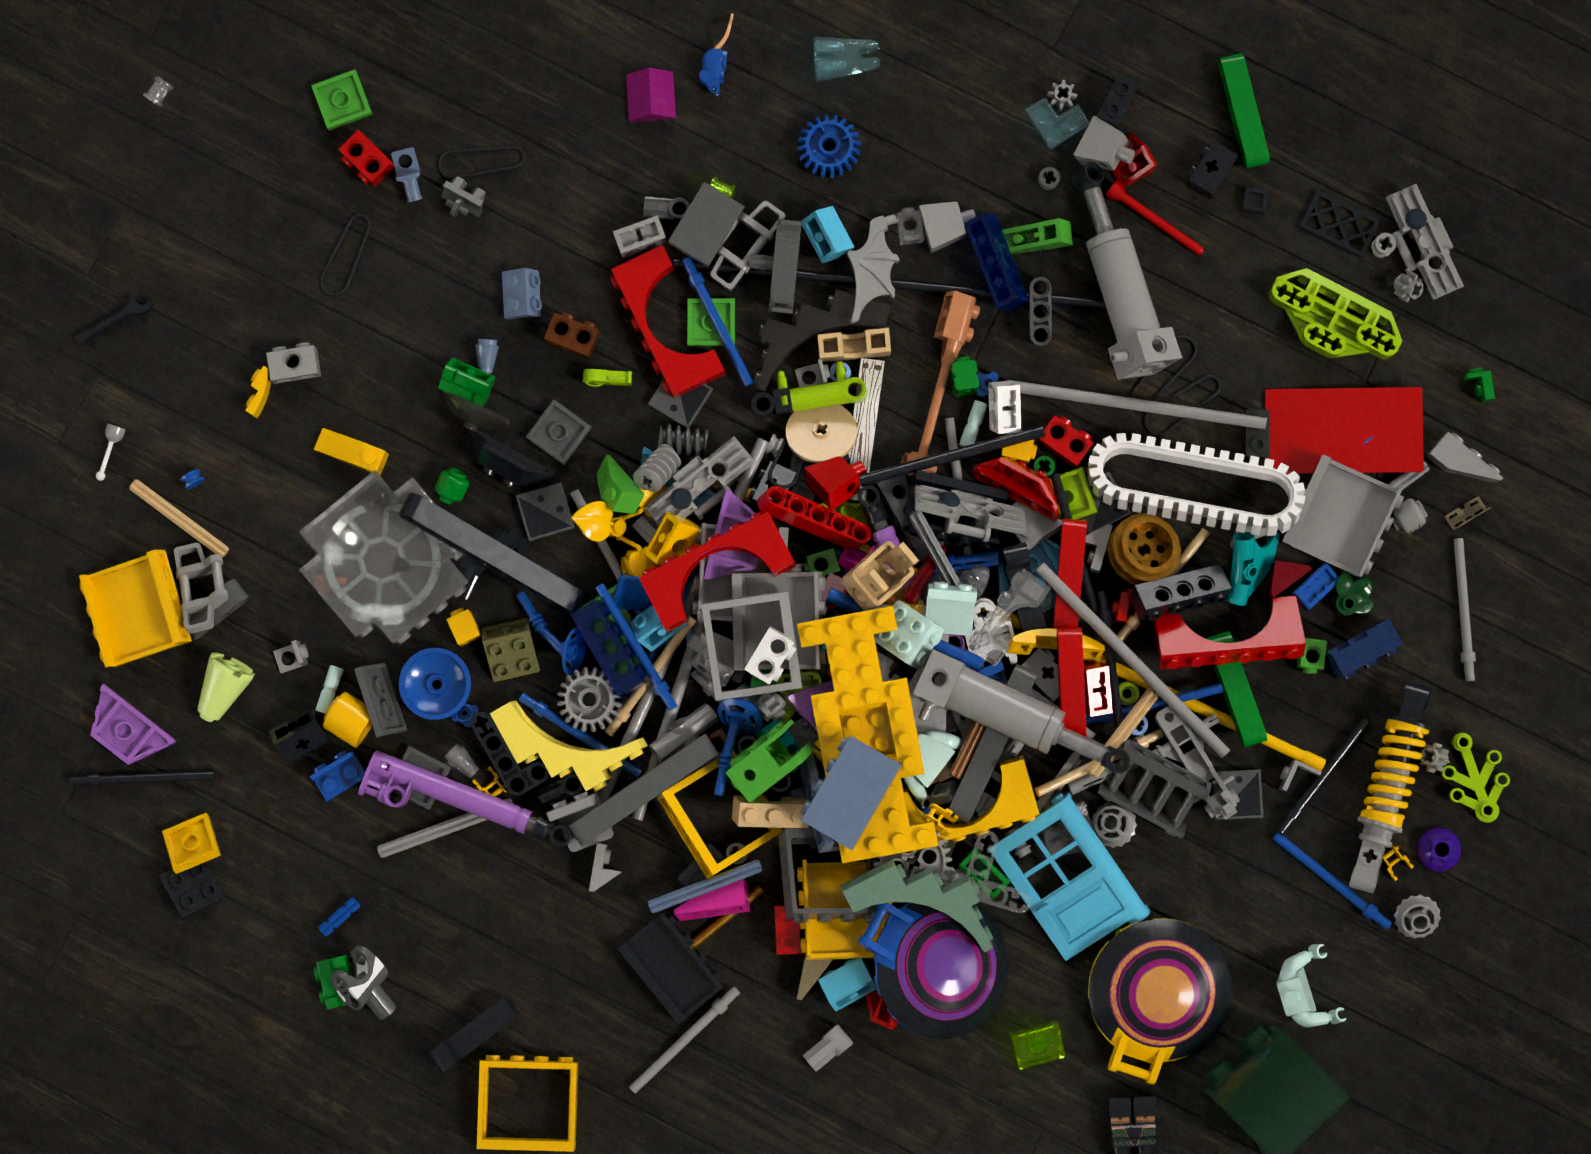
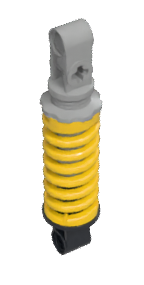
M1407 682L1399 716L1387 715L1385 729L1392 735H1384L1381 739L1382 743L1387 747H1382L1378 750V755L1383 759L1376 760L1374 764L1380 772H1373L1371 774V779L1377 784L1368 786L1367 791L1373 797L1369 796L1364 799V804L1367 808L1362 810L1357 818L1359 822L1364 824L1363 832L1359 833L1358 837L1363 842L1349 887L1374 893L1385 848L1392 847L1393 833H1402V823L1405 816L1398 811L1399 808H1408V803L1403 801L1402 797H1409L1412 794L1410 789L1405 788L1406 783H1415V778L1409 776L1410 771L1417 772L1419 770L1418 765L1409 762L1410 758L1418 760L1422 758V754L1413 750V747H1425L1426 745L1424 740L1418 739L1416 736L1423 738V735H1428L1432 729L1430 726L1422 723L1432 688ZM1371 850H1373L1377 859L1371 860V863H1368V859L1364 856L1366 853L1370 854Z

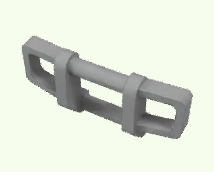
M763 201L749 216L741 212L724 240L725 242L739 222L760 235L745 257L741 260L722 245L716 253L720 257L711 271V278L729 291H732L742 276L750 270V255L759 254L767 241H771L775 236L774 233L777 230L778 220L769 231L755 221L754 218L764 208H768L778 215L779 219H785V214L768 201ZM724 259L740 269L732 283L725 282L716 274Z
M199 543L176 547L174 549L177 568L176 578L180 582L182 596L181 613L183 614L184 627L189 634L211 629L214 626V609L228 600V591L224 588L221 568L223 565L222 555L214 554L205 558L204 551ZM193 552L199 553L201 563L182 567V555ZM213 573L215 591L209 597L192 600L189 579ZM208 611L205 622L190 625L189 615Z

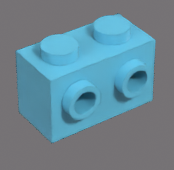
M833 206L816 210L801 221L822 263L838 259L854 248Z
M653 605L631 621L636 640L651 652L688 625V623H685L666 632Z
M862 958L850 959L845 962L844 966L836 970H830L822 978L818 979L830 1005L835 1011L877 989L875 981Z

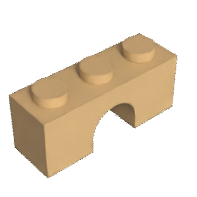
M889 328L865 330L863 333L850 335L839 332L818 334L817 336L819 359H822V362L890 356L891 354Z
M734 795L732 820L738 827L809 828L808 824L801 821L804 815L800 813L807 800L802 797H781L780 801H765L757 797L749 803L744 796Z

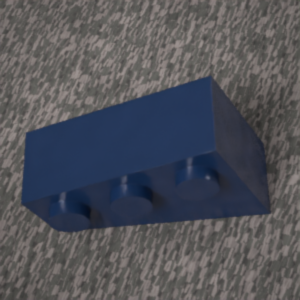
M1387 619L1326 651L1325 660L1335 679L1343 677L1346 680L1357 674L1355 670L1364 666L1367 669L1378 663L1376 660L1378 657L1385 655L1387 658L1399 652L1397 647L1403 643L1390 619Z

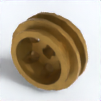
M1142 513L1128 517L1114 529L1109 537L1107 552L1110 564L1116 573L1128 583L1138 585L1171 575L1179 564L1181 546L1178 535L1169 523L1159 516ZM1130 533L1135 535V540L1129 538ZM1154 561L1158 567H1151L1150 563Z

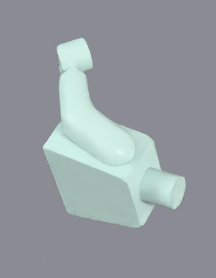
M926 730L918 735L925 774L905 777L903 779L915 797L916 802L923 809L925 808L924 801L930 797L925 787L928 788L955 753L954 750L960 751L964 743L963 738L937 730Z
M1312 944L1309 946L1308 952L1305 950L1286 959L1277 980V987L1286 1016L1292 1017L1297 1024L1303 1027L1325 1025L1329 1021L1332 1024H1337L1346 1020V1018L1340 1019L1338 1017V1012L1344 1010L1341 1007L1329 1011L1328 1014L1327 1012H1316L1317 1010L1303 966L1309 963L1311 958L1323 959L1327 956V953H1319V948L1324 946V944Z

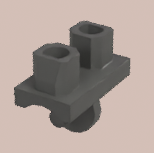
M458 176L451 182L446 181L443 185L444 191L441 198L447 200L445 205L452 208L450 215L456 217L458 213L465 216L470 213L479 218L482 213L486 192L480 188H474L471 194L464 191L467 183Z

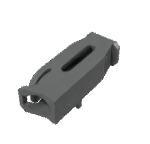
M778 219L774 256L750 255L749 268L773 270L769 311L793 312L802 226L800 221Z

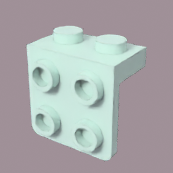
M946 582L928 584L925 617L944 628L943 634L971 635L977 589L972 588L970 584H958V586H948Z
M898 600L893 605L898 630L874 634L875 642L908 665L919 670L927 662L933 647L940 642L945 629Z

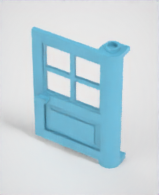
M1069 792L1065 795L1060 793L1050 800L1052 804L1049 808L1038 815L1035 820L1027 822L988 848L1065 961L1124 923L1128 922L1131 925L1141 922L1150 914L1147 904L1144 905L1071 799L1072 796ZM1061 819L1075 841L1051 855L1037 834ZM1030 838H1033L1047 859L1023 873L1009 852ZM1079 845L1092 864V867L1069 881L1055 859ZM1050 863L1064 882V885L1041 899L1027 877Z

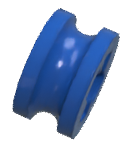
M195 469L180 478L181 482H185L186 490L192 489L204 482V477L199 475V469Z

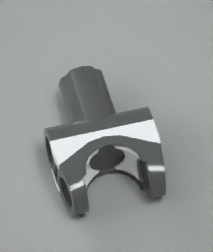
M355 946L350 953L355 965L354 977L349 976L342 970H335L330 977L332 985L339 996L352 1009L360 1010L367 1004L379 1020L385 1019L396 1009L394 1002L380 986L387 978L388 971L370 950L363 946Z

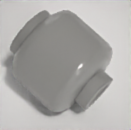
M1409 498L1401 503L1398 510L1393 509L1394 517L1392 518L1394 520L1392 523L1397 531L1402 529L1405 533L1409 534L1426 524L1428 514L1419 500L1415 501Z

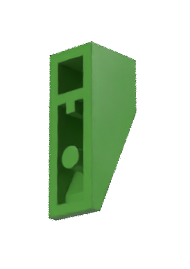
M1060 218L994 232L997 255L1050 250L1073 245L1071 224L1069 221Z
M606 455L596 474L600 497L614 512L635 514L645 494L610 455Z

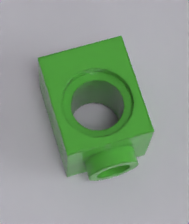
M834 548L806 556L807 562L803 563L805 572H820L814 568V563L818 559H823L827 562L828 567L825 571H822V577H828L830 573H840Z
M1305 638L1304 657L1297 658L1296 668H1302V673L1317 674V670L1324 669L1327 641ZM1308 650L1316 653L1317 659L1315 663L1307 661L1306 653Z

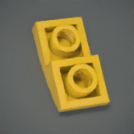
M265 366L261 370L257 369L253 374L250 386L258 392L256 395L252 394L246 403L247 409L245 411L255 418H258L262 412L271 386L269 369Z

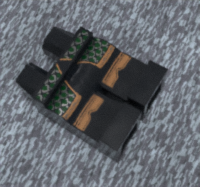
M1156 1096L1107 1098L1110 1141L1115 1154H1130L1129 1147H1138L1139 1154L1154 1153V1146H1157ZM1131 1102H1132V1118H1133V1121H1131Z

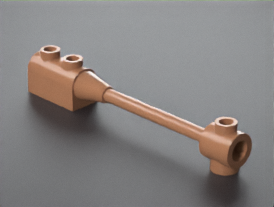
M955 290L945 293L934 338L943 340L940 373L918 452L905 453L901 463L929 456L927 454L950 368L965 341H971L974 329L969 327L971 318L976 319L980 312V306L975 305L976 298ZM937 466L921 471L936 474ZM914 473L907 474V477L911 478Z

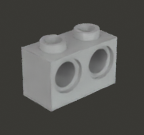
M658 215L613 231L622 259L667 243Z

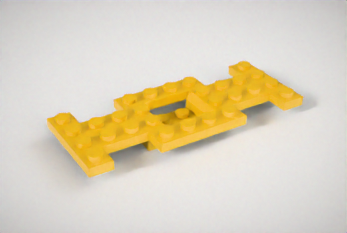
M888 606L798 623L802 648L826 643L834 691L811 695L824 769H826L831 758L835 760L840 754V751L837 750L844 737L849 739L851 734L889 758L902 763L853 850L839 843L842 864L938 846L934 821L910 825L901 778L925 774L907 677L883 682L874 634L898 630L894 607Z

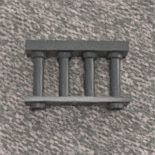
M1127 739L1121 749L1126 751L1130 757L1129 768L1124 773L1115 774L1110 783L1106 781L1100 783L1097 793L1106 801L1115 802L1160 826L1169 835L1183 838L1187 825L1182 823L1196 798L1206 800L1212 783L1138 743ZM1125 758L1119 768L1125 764ZM1136 763L1142 766L1145 772L1130 795L1119 789V786L1131 765ZM1158 775L1166 779V784L1153 806H1150L1139 799L1152 777ZM1179 786L1186 790L1188 794L1173 818L1161 810L1173 789Z

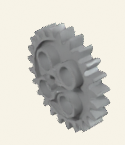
M939 840L936 847L921 849L916 857L919 864L911 867L908 877L912 876L915 872L930 867L933 873H939L941 879L948 880L949 878L944 875V871L952 870L949 866H946V863L952 861V858L945 857V854L950 851V848H942L946 840ZM916 850L878 857L880 861L874 862L873 865L878 867L893 859L894 861L902 862L906 873L909 867L907 858H913ZM926 850H933L935 852V859L930 863L924 862L922 858Z

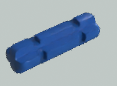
M353 897L347 900L345 906H341L327 918V922L324 921L319 925V931L324 936L331 934L334 931V927L340 926L351 916V912H355L360 908L359 902Z

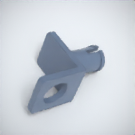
M410 147L392 152L391 156L397 174L396 181L403 182L407 201L412 202L422 199L416 179L420 176L421 172L415 149ZM403 154H407L412 158V165L408 168H403L399 165V157Z

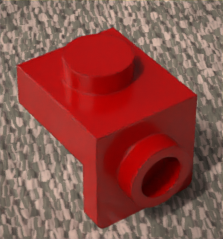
M1125 589V592L1118 593L1117 602L1113 601L1111 615L1114 616V622H1126L1130 601L1129 596L1133 589Z

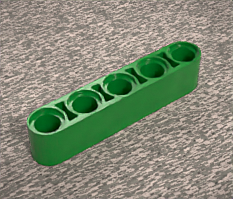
M1239 53L1218 58L1219 71L1243 165L1247 169L1268 164L1270 162L1269 152L1244 55Z
M1229 631L1205 638L1219 643H1234ZM1242 663L1213 664L1218 681L1222 684L1223 695L1243 748L1267 741L1266 730Z

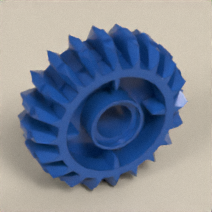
M826 114L824 115L823 122H821L819 117H815L816 125L809 121L807 123L809 130H801V134L805 137L798 138V143L802 145L797 147V151L804 153L800 156V161L808 160L804 166L806 169L814 166L812 169L813 175L818 170H821V178L825 177V172H830V178H834V171H837L839 176H843L842 168L844 167L847 171H850L851 166L849 163L856 164L857 159L854 156L860 155V150L856 149V147L861 146V141L854 140L859 136L858 132L850 133L854 128L853 124L845 127L846 119L843 118L838 123L837 115L833 116V121H828L829 117ZM826 142H832L836 148L832 151H826L822 146Z

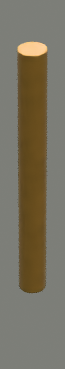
M759 885L749 892V904L764 893ZM738 913L719 916L693 938V948L696 949Z

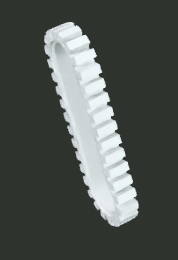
M1125 433L1116 434L1115 442L1111 436L1103 439L1102 446L1100 444L1095 446L1089 458L1087 473L1089 486H1093L1092 492L1097 498L1103 495V502L1110 506L1115 499L1118 500L1117 509L1126 510L1129 502L1133 503V512L1141 513L1142 505L1148 506V515L1156 516L1157 508L1163 509L1162 517L1170 519L1172 511L1178 512L1176 520L1185 521L1186 515L1191 514L1193 515L1191 523L1200 524L1201 517H1207L1206 526L1215 527L1217 519L1222 520L1221 529L1230 530L1231 522L1237 523V532L1245 533L1246 525L1252 526V535L1260 536L1261 528H1266L1267 536L1276 535L1277 528L1281 533H1284L1290 529L1291 524L1295 525L1305 502V488L1303 482L1299 483V475L1295 471L1288 474L1289 466L1283 463L1279 465L1278 469H1274V460L1265 458L1264 466L1258 465L1259 457L1250 456L1249 463H1244L1245 454L1236 453L1235 459L1229 460V451L1221 450L1220 457L1218 458L1214 457L1215 449L1206 447L1205 455L1199 454L1200 446L1191 444L1190 452L1184 451L1185 443L1176 442L1175 449H1171V440L1162 439L1161 446H1155L1156 438L1147 436L1146 444L1140 443L1141 435L1132 433L1131 441H1126ZM1130 454L1267 480L1279 484L1286 491L1289 503L1280 513L1262 515L1121 488L1113 485L1106 478L1103 467L1105 462L1113 456Z

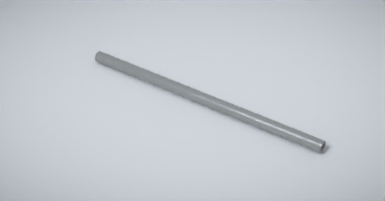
M1007 380L1019 384L1021 394L1266 429L1267 418Z
M1044 562L1035 570L1221 758L1230 751Z
M695 619L696 623L693 625L690 637L696 634L701 638V633H704L705 630L704 623L699 624V620ZM688 646L686 647L671 693L678 707L671 711L666 708L657 739L669 731V726L676 719L693 667L691 660L696 653ZM651 754L646 773L661 764L653 754ZM648 802L635 810L631 817L643 821Z

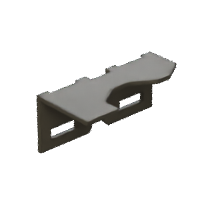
M1477 496L1464 504V510L1457 508L1444 517L1452 530H1455L1491 507L1486 509L1480 497ZM1477 500L1478 503L1471 507L1469 505ZM1483 509V511L1480 512L1479 514H1477V515L1474 514V513H1476L1477 511ZM1457 513V516H1455L1454 518H1449L1451 515ZM1472 516L1471 519L1466 521L1467 517ZM1461 521L1463 522L1462 524H1460V525L1457 526V527L1454 526V525L1458 524V523L1461 522Z

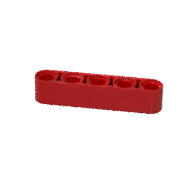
M771 486L757 500L758 508L763 513L769 512L770 516L848 550L854 551L859 549L871 538L870 528L866 524L830 510L823 505L779 486Z
M1063 518L1058 577L1080 598L1087 520ZM1056 592L1053 629L1078 628L1079 614Z
M1058 628L1060 710L1066 712L1062 723H1065V729H1070L1072 732L1074 731L1079 735L1087 737L1082 628Z

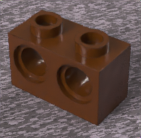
M561 312L560 315L554 313L544 337L545 342L590 360L600 335L599 330L596 329L597 325L583 320V323L574 320V316L565 312ZM561 324L567 325V333L564 335L556 334L557 326ZM582 333H587L590 335V340L585 344H581L577 341L578 336Z

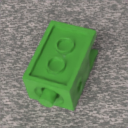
M792 719L786 723L780 721L767 734L762 735L749 748L744 749L729 762L731 767L725 773L731 779L732 785L743 794L749 803L804 762L815 750L813 745L808 742L793 755H790L779 741L778 737L794 723Z

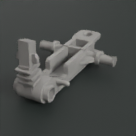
M1170 706L1159 711L1155 716V720L1168 742L1162 746L1157 745L1156 749L1152 752L1164 758L1168 757L1181 762L1186 770L1206 781L1212 778L1215 779L1212 781L1213 784L1217 783L1221 790L1212 796L1208 795L1205 800L1207 804L1204 806L1210 818L1222 816L1226 820L1236 814V803L1240 802L1233 789L1229 791L1225 786L1234 780V777L1229 776L1223 781L1221 780L1203 750L1204 740ZM1213 714L1202 722L1210 728L1219 723V720L1217 718L1209 723V721L1216 718V715ZM1190 740L1195 748L1183 754L1179 746ZM1196 798V800L1194 801V803H1196L1197 801L1201 800V798H1198V799Z

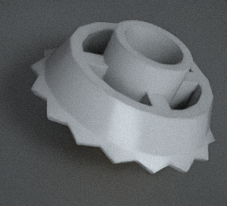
M1115 802L1105 803L1093 815L1091 826L1104 846L1112 848L1116 846L1122 847L1124 843L1130 842L1131 837L1135 835V828L1137 827L1135 822L1136 816L1132 811Z
M1421 894L1418 896L1411 895L1408 899L1402 900L1401 905L1397 906V912L1394 914L1396 919L1394 924L1398 927V931L1404 933L1406 937L1414 939L1424 938L1432 934L1434 929L1438 927V922L1441 919L1439 915L1440 909L1430 897H1423Z

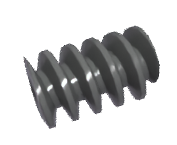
M668 424L665 430L662 429L661 425L658 446L667 444L673 449L676 448L677 455L679 456L685 450L687 457H690L693 451H695L696 456L701 457L703 452L706 454L709 431L705 429L703 435H700L699 428H696L694 433L691 434L690 428L686 427L684 433H682L680 425H677L674 431L671 429V424Z

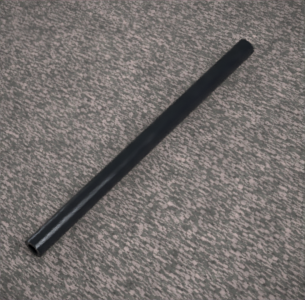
M1040 425L858 475L861 487L914 473L916 470L921 471L1045 437V431L1043 426Z

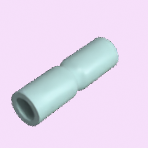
M974 400L959 446L964 447L975 443L979 426L982 423L988 406L986 403Z
M330 665L324 682V688L321 691L315 709L316 711L326 714L334 701L335 691L338 689L344 669Z

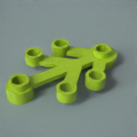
M1458 733L1453 736L1451 745L1454 750L1461 752L1469 777L1457 772L1450 765L1443 767L1444 771H1441V776L1445 780H1453L1475 791L1477 800L1466 796L1464 791L1459 788H1454L1449 792V799L1454 803H1461L1474 809L1475 815L1480 821L1492 822L1499 815V807L1496 802L1503 787L1510 783V778L1506 773L1496 774L1494 777L1495 784L1488 797L1484 788L1495 764L1500 763L1502 755L1497 750L1487 752L1486 762L1479 774L1470 750L1472 738L1466 733ZM1461 738H1465L1467 741L1465 747L1459 744ZM1492 753H1495L1497 755V760L1495 762H1492L1490 760V755ZM1447 768H1450L1452 770L1451 777H1447L1445 775V770ZM1501 775L1506 780L1503 785L1498 782V778ZM1455 791H1458L1461 795L1459 800L1453 798ZM1486 806L1491 808L1489 815L1484 813V807Z

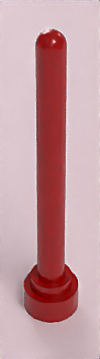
M1118 181L1114 182L1105 195L1107 198L1117 202L1120 200L1195 254H1203L1204 249L1202 246L1126 194V190L1122 188L1123 185Z

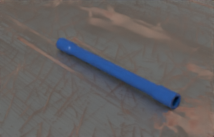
M831 588L826 598L827 602L854 613L864 611L851 596ZM940 640L933 647L934 650L956 659L977 671L981 669L985 659L943 640Z

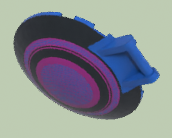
M911 902L899 909L889 903L876 905L877 910L864 935L860 936L857 943L874 953L876 972L874 979L878 994L882 997L890 1015L907 1030L932 1039L960 1037L980 1027L998 1007L1008 980V953L999 927L993 918L978 904L975 905H977L983 917L979 921L982 927L988 926L994 938L990 940L993 948L986 952L982 950L974 936L961 923L944 912ZM886 913L889 917L876 942H873L872 939Z

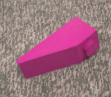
M745 879L692 898L674 909V915L679 921L750 912L748 883Z

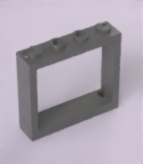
M785 828L778 835L786 920L804 923L808 922L809 919H817V922L825 923L832 921V919H840L841 922H852L855 919L863 918L865 922H870L877 910L876 905L854 913L851 908L797 909L791 844H816L813 828ZM880 858L865 859L866 871L868 872L876 868L873 863L880 861Z

